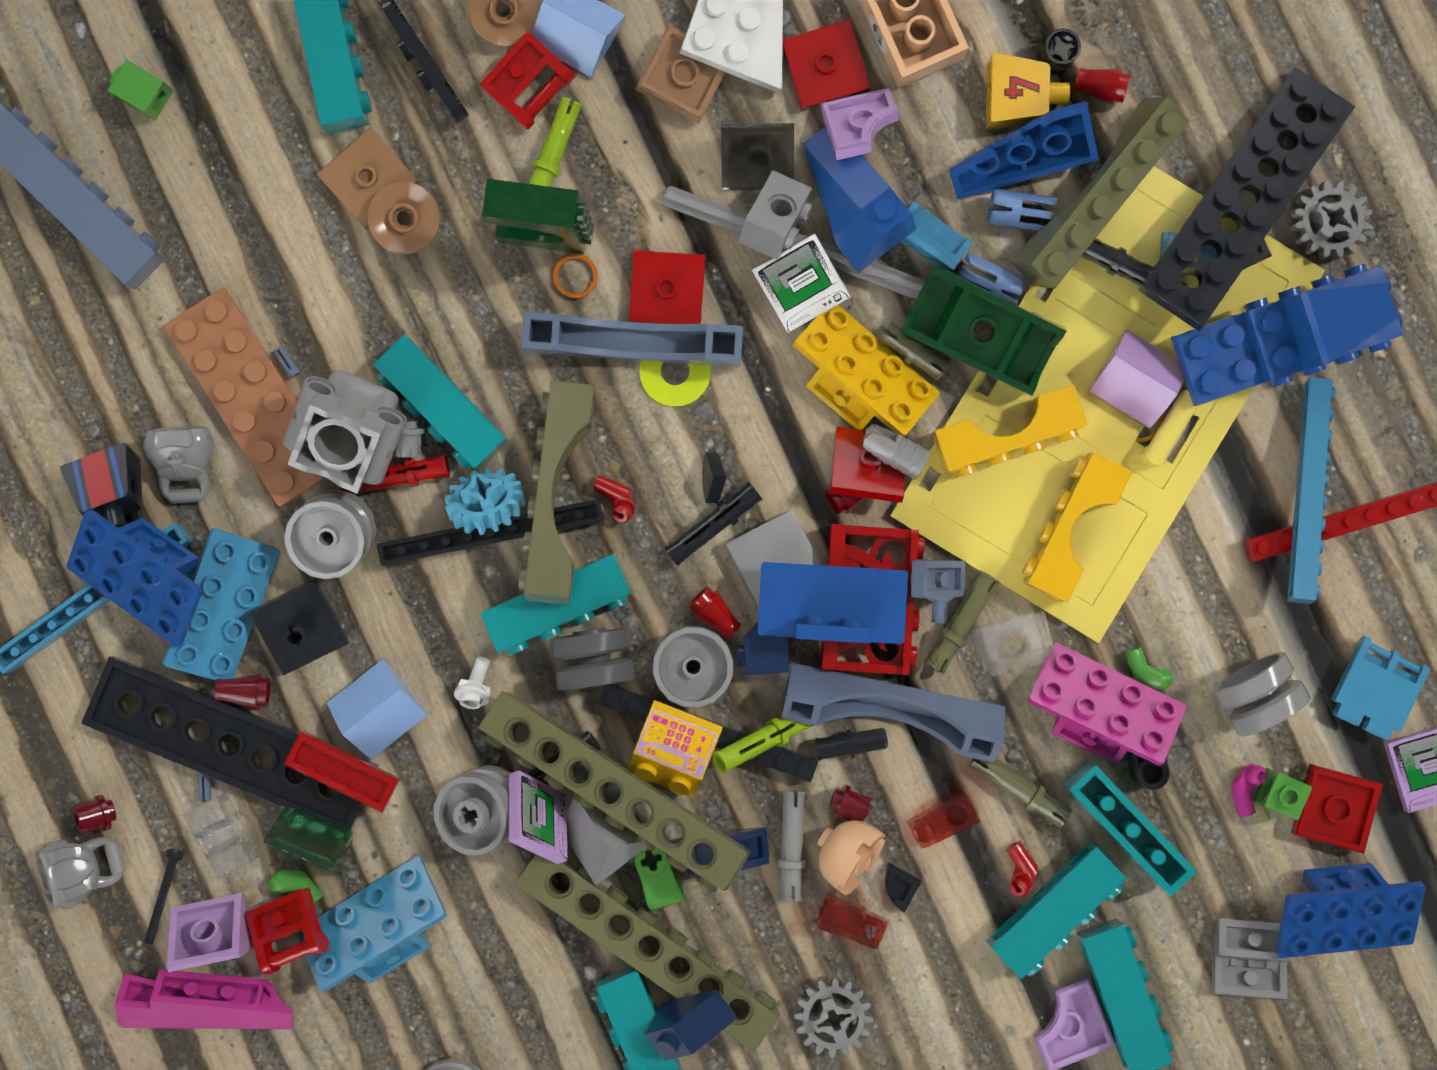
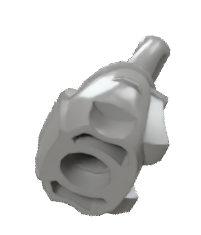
M206 426L160 428L148 431L143 448L146 453L145 456L157 470L162 495L171 504L202 502L209 491L206 467L209 458L214 452V440L210 430ZM196 479L200 485V488L170 490L169 488L171 480L189 481Z
M97 837L80 844L69 843L66 840L49 841L35 853L40 879L50 907L71 909L75 905H79L84 897L93 889L97 890V888L108 887L119 881L126 870L118 842L109 837ZM103 845L111 876H100L99 865L93 852Z

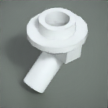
M478 656L469 680L461 679L454 691V697L465 708L478 709L489 703L490 687L482 685L490 664V660Z

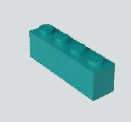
M294 0L320 125L327 133L370 125L367 113L373 112L372 103L368 91H362L360 78L365 77V71L360 55L355 56L352 43L358 42L353 21H347L345 8L350 7L349 0Z
M405 334L373 364L380 371L376 378L388 390L393 391L396 388L405 397L401 403L415 418L422 414L430 423L426 429L441 444L447 440L456 449L451 455L466 470L470 466L480 470L509 442L506 436Z
M612 554L574 572L571 605L527 601L525 595L522 594L480 613L497 653L507 650L508 655L511 656L529 648L527 640L540 635L542 641L562 633L559 626L573 620L576 627L594 619L595 616L592 611L606 606L609 612L627 604L625 596L632 594V591L616 555Z
M1087 760L1062 784L1066 791L1159 889L1170 897L1197 873L1195 868L1096 764Z
M1089 841L986 941L1021 980L1026 975L1032 976L1044 965L1045 961L1043 958L1053 949L1058 951L1068 943L1071 938L1070 932L1079 924L1084 926L1094 918L1097 913L1095 908L1105 899L1110 901L1123 889L1122 883L1127 878L1097 846Z
M1116 918L1076 932L1124 1069L1157 1070L1173 1064L1169 1052L1174 1050V1046L1166 1029L1161 1030L1157 1017L1162 1016L1161 1009L1154 994L1149 996L1145 983L1150 981L1144 963L1142 960L1137 961L1132 948L1137 947V942L1130 926L1125 927Z
M630 966L598 980L596 987L598 992L594 993V998L601 1014L607 1012L612 1025L608 1026V1031L614 1046L618 1047L621 1045L626 1057V1059L622 1060L624 1070H683L679 1058L665 1061L645 1036V1032L658 1008L644 975Z

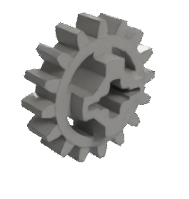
M1327 180L1319 184V189L1313 185L1306 190L1307 196L1302 195L1295 201L1301 208L1295 209L1290 213L1291 217L1298 219V223L1291 226L1290 230L1300 232L1301 236L1295 242L1296 244L1303 242L1308 244L1305 251L1306 254L1309 255L1318 250L1319 260H1324L1331 252L1333 260H1338L1343 257L1344 252L1350 255L1357 251L1355 244L1361 245L1366 242L1367 239L1361 232L1372 229V225L1364 222V219L1373 213L1369 209L1363 210L1361 206L1366 202V196L1359 199L1354 196L1357 187L1353 186L1345 191L1344 182L1338 181L1331 188V184ZM1322 198L1336 199L1335 202L1331 204H1328L1324 200L1321 202L1318 201ZM1329 214L1334 217L1332 220L1333 227L1328 224L1330 221ZM1331 237H1335L1337 240H1344L1340 243L1326 242Z
M832 975L830 984H825L822 977H819L818 988L814 989L807 984L805 989L808 997H797V1003L803 1008L794 1011V1018L803 1021L796 1025L797 1034L807 1033L803 1038V1044L808 1046L814 1042L815 1053L818 1055L826 1048L829 1051L830 1058L835 1057L836 1049H841L844 1055L847 1056L849 1055V1045L853 1044L855 1047L860 1048L862 1045L859 1036L869 1037L870 1035L869 1029L864 1025V1023L873 1022L872 1014L864 1012L871 1007L869 999L860 1000L864 991L861 987L852 991V981L849 978L841 985L838 983L836 975ZM832 993L844 995L849 999L841 1001L833 997ZM820 998L821 1003L818 1010L809 1016L811 1007ZM835 1010L839 1021L832 1023L828 1017V1011ZM857 1017L854 1028L846 1034L850 1021L856 1020ZM825 1032L832 1035L834 1039L824 1038L818 1033Z

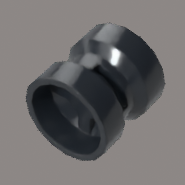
M1062 28L1053 31L1040 49V61L1050 64L1051 73L1065 72L1080 54V39L1070 29Z

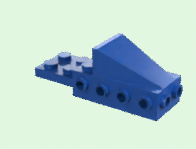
M1364 263L1343 270L1345 277L1334 281L1333 275L1311 281L1312 289L1301 292L1300 286L1279 292L1280 300L1268 304L1265 297L1245 304L1247 310L1245 312L1205 325L1200 331L1193 329L1171 337L1193 406H1198L1269 381L1272 387L1293 381V373L1303 370L1306 376L1327 369L1326 364L1334 360L1337 361V364H1342L1359 358L1358 351L1368 347L1370 353L1391 347L1390 340L1404 334L1401 328V314L1395 308L1390 294L1391 283L1388 276L1383 273L1382 267L1378 266L1367 270Z

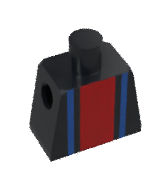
M125 442L60 466L61 473L82 516H84L86 511L92 509L120 528L126 525L125 515L139 511L143 506L140 457Z

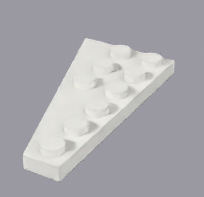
M698 0L679 54L780 93L782 90L783 0Z

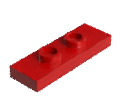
M303 730L300 731L284 765L381 813L385 811L400 781V778Z

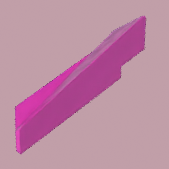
M159 969L156 981L124 974L115 1002L119 1026L122 1028L292 1029L294 1024L292 1008L286 1006L279 998L275 987L268 979L184 971L168 972V970Z

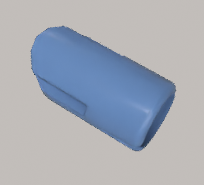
M994 189L990 202L1008 207V209H988V223L990 225L1038 232L1046 225L1019 221L1020 216L1054 219L1055 212L1022 207L1023 200L1056 205L1057 197Z
M968 253L965 260L975 267L962 265L959 273L966 279L978 284L977 286L981 285L987 288L985 290L1017 304V298L1022 294L1026 285V278Z

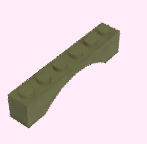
M1167 96L1144 98L1122 125L1120 135L1112 152L1092 181L1064 211L1031 237L1011 263L1034 286L1056 288L1190 121Z
M551 381L550 391L543 392L541 414H546L545 427L539 426L537 433V448L542 449L541 462L534 461L532 483H538L536 497L530 496L528 518H533L532 532H525L523 553L529 554L527 568L521 567L519 575V589L524 590L527 601L571 605L575 568L556 530L554 496L558 478L567 458L577 444L592 430L596 397L594 385Z

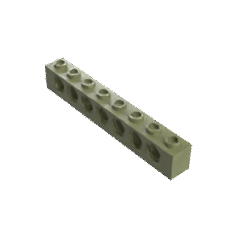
M501 691L478 727L487 734L484 740L502 751L506 746L517 754L514 760L529 770H533L536 766L546 773L544 780L559 790H563L566 786L577 794L574 800L592 811L596 806L607 814L605 820L621 831L625 827L638 834L635 840L651 851H654L656 847L668 854L666 858L668 863L683 872L689 868L699 875L697 882L712 892L716 893L718 888L722 891L728 890L752 852L510 692ZM521 723H525L529 728V737L523 743L518 742L515 737V730ZM554 742L559 747L560 754L555 762L550 763L545 758V748ZM581 762L586 763L590 769V776L584 783L578 782L574 775L576 766ZM611 782L616 783L621 792L619 799L615 803L607 801L604 795L606 786ZM641 802L648 804L651 809V817L645 824L640 823L635 817V808ZM672 822L678 824L682 829V838L677 844L670 843L665 836L666 827ZM701 843H706L713 849L714 856L708 865L700 863L696 858V849Z
M535 854L515 882L518 887L677 999L702 993L703 991L700 989L699 983L705 978H713L719 983L717 991L728 1005L735 999L745 1000L749 1005L748 1009L742 1014H735V1020L723 1031L752 1052L756 1051L779 1018V1010L775 1006L777 1001L761 989L757 993L745 985L747 980L735 970L730 968L726 972L716 965L718 961L716 957L707 950L699 948L696 951L686 944L688 938L677 929L670 927L666 930L656 922L658 917L649 909L643 906L637 909L628 903L627 899L629 897L619 888L611 885L608 889L601 883L596 885L583 864L577 867L569 860L556 864ZM557 872L565 873L570 879V886L566 889L556 888L552 884L551 876ZM587 893L594 894L599 898L600 906L595 910H588L582 906L581 897ZM621 914L626 916L630 921L629 928L624 931L615 930L610 923V919L614 915ZM650 935L658 939L660 946L657 950L649 952L640 946L639 941L644 936ZM675 957H684L690 966L684 972H675L671 969L669 962Z

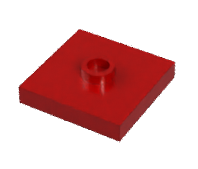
M850 19L782 39V48L801 111L820 106L824 102L870 91V83Z
M634 250L629 322L701 324L706 255Z
M837 427L834 440L830 493L902 503L905 490V474L883 463L880 458L872 455L871 452L864 450L865 448L862 446L864 443L863 438L866 436L865 430Z
M1309 763L1304 783L1312 786V789L1299 820L1294 819L1291 833L1364 854L1383 784Z

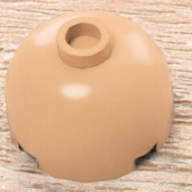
M857 820L843 822L834 830L828 827L817 843L821 847L818 856V866L825 880L842 894H850L861 883L856 877H859L864 871L869 873L885 845V840L883 839L885 834L874 826Z

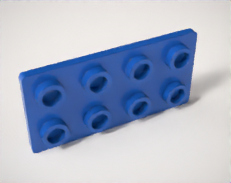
M94 510L86 511L66 565L67 569L173 646L178 647L183 644L203 593L202 587L183 574L195 568L198 557L143 517L118 528Z
M763 562L761 564L757 633L762 636L794 637L795 639L902 644L905 636L908 572L905 570Z
M1372 863L1305 869L1302 882L1309 892L1289 894L1285 897L1276 953L1280 958L1411 945L1415 940L1426 887L1421 881L1388 884Z

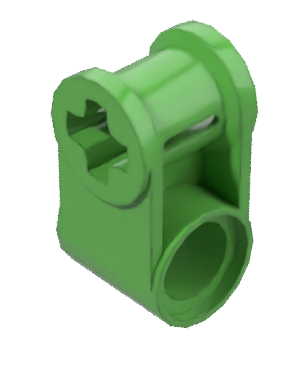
M656 847L652 853L659 855L657 856V862L652 864L649 859H644L646 851L649 850L647 848L635 856V866L651 912L686 900L676 869L674 870V867L666 861L668 854Z

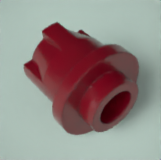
M845 784L841 790H834L829 803V809L834 811L833 819L840 820L844 818L849 821H864L868 815L872 798L852 791L851 786Z
M102 794L95 796L93 801L72 807L74 822L80 834L101 828L104 831L110 830L112 827L111 822L116 821V811L112 800L106 801Z

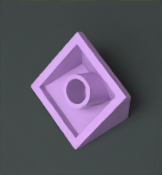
M1125 330L1088 392L1150 429L1177 396L1184 377L1178 360L1129 330Z
M242 893L171 907L166 965L168 972L239 958L253 948L245 916L247 911Z

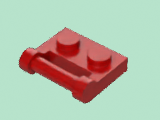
M526 31L479 85L513 116L521 126L529 130L535 124L534 118L564 84L569 85L576 76L530 32ZM548 66L555 74L522 109L515 103L516 100Z
M310 888L297 890L245 913L258 966L265 975L279 971L282 965L309 954L319 955L326 952L329 948V940L326 934L321 931ZM303 930L305 941L278 952L273 951L271 943Z

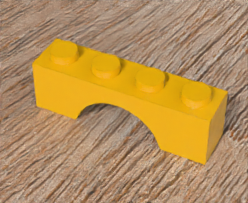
M1071 384L1034 398L1031 417L1026 426L1017 434L1005 437L993 436L980 430L970 419L937 429L931 434L945 474L954 471L957 478L977 471L975 466L977 463L989 460L990 466L1010 460V452L1023 448L1024 453L1029 454L1046 448L1044 441L1057 437L1059 443L1079 437L1078 429L1088 424L1075 386Z
M1094 452L1088 453L1085 458L1081 456L1078 458L1070 475L1075 479L1069 491L1063 489L1054 507L1059 511L1053 523L1048 521L1045 524L1038 541L1042 542V545L1037 555H1030L1023 568L1022 573L1027 575L1023 583L1061 602H1069L1084 571L1072 553L1070 543L1072 528L1079 516L1089 508L1096 505H1116L1133 471Z

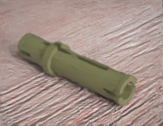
M979 570L978 575L957 607L953 617L945 628L942 627L938 633L940 637L924 661L926 665L944 675L958 649L965 646V638L991 594L1000 582Z
M975 758L971 760L970 768L975 769L1025 804V809L1030 812L1035 810L1058 828L1065 824L1063 819L1068 820L1071 815L1072 809L1046 793L1047 789L1041 784L1038 786L1034 785L998 759L995 762Z

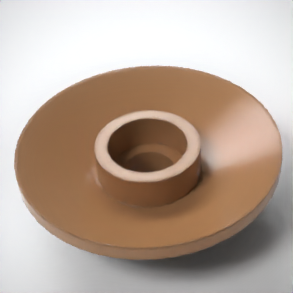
M468 0L467 10L469 21L474 31L486 42L504 47L515 45L526 31L532 34L540 6L538 0ZM499 3L507 5L509 9L507 16L500 17L496 13V6Z
M399 181L382 187L373 196L367 211V223L371 235L380 246L396 254H412L423 250L434 240L440 225V212L435 199L425 188L412 182ZM401 212H408L411 215V222L406 226L398 223V215Z

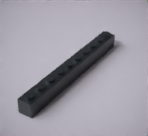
M600 499L555 507L554 519L556 530L560 531L604 522ZM528 513L521 514L520 516H511V525L508 526L501 523L498 525L499 530L497 532H494L492 528H486L483 535L479 534L477 528H474L468 534L465 533L464 527H460L458 529L451 528L377 543L381 566H387L524 538L525 532H532L533 518H528Z
M606 684L598 705L646 722L654 699L613 684ZM684 711L723 727L715 746L717 749L722 750L743 737L750 735ZM754 743V744L748 746L747 748H745V749L739 751V753H741V752H743V751H745V750H747V749H749V748L755 746L756 743ZM774 746L750 759V761L810 783L819 762L816 758L783 746Z

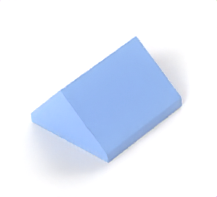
M543 0L532 35L563 64L592 79L624 22L626 15L599 0Z
M385 658L327 702L341 734L370 759H373L429 715Z

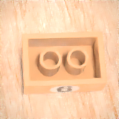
M859 0L898 89L964 59L969 47L948 0Z

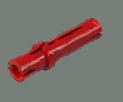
M446 455L417 461L414 458L405 459V463L389 466L380 484L374 485L363 482L358 493L409 484L410 487L419 486V482L444 477L449 478L450 466ZM340 487V490H342V491L351 492V491H349V490H346V489Z

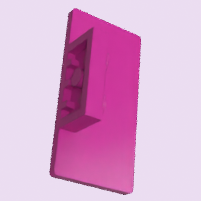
M1059 643L1052 645L1028 698L1030 704L1058 717L1051 731L1052 734L1116 765L1125 753L1129 751L1161 766L1166 760L1186 710L1184 703Z

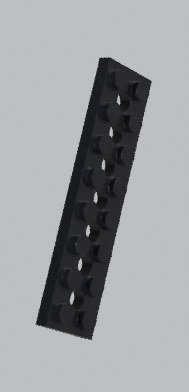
M1294 67L1138 291L1197 331H1200L1355 106ZM1296 110L1309 112L1312 116V123L1301 122L1296 116ZM1277 137H1288L1293 142L1294 149L1285 150L1281 148L1277 142ZM1267 163L1271 165L1275 171V176H1263L1258 169V164ZM1248 190L1252 192L1256 197V204H1245L1240 199L1239 191ZM1227 217L1234 220L1237 225V231H1225L1220 225V219ZM1210 245L1214 247L1218 253V259H1206L1201 253V246ZM1181 274H1194L1199 282L1198 287L1189 288L1185 286L1181 280Z
M115 656L108 657L81 724L348 834L352 832L363 803L341 792L334 796L328 795L323 791L321 782L308 776L302 782H296L290 778L288 773L289 767L284 765L300 732L225 701L215 700V697ZM128 693L134 694L139 700V708L133 714L126 712L122 706V700ZM160 707H166L172 712L173 720L168 727H162L156 722L155 714ZM195 720L202 722L206 727V735L201 741H196L189 735V726ZM227 734L234 735L239 740L240 747L234 755L226 753L222 748V740ZM260 748L268 749L273 755V763L269 768H262L255 761V754ZM356 756V757H358V758H360V759H362V760H364V761H366V762H368V763H370V764H372V765H374V766H376V767H379V765L376 764V763H373V762L368 761V760H366V759H363V758H361V757H359V756Z

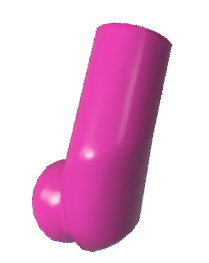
M1248 764L1244 766L1231 784L1238 817L1250 816L1256 813L1251 793L1257 785L1265 783L1267 779V772L1260 765Z

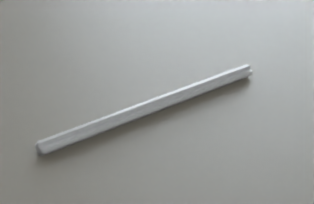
M673 186L667 187L662 199V205L740 235L748 215ZM798 233L794 245L808 236ZM821 242L837 271L916 300L926 281L875 261L858 273L839 248ZM988 321L978 322L994 329V326Z

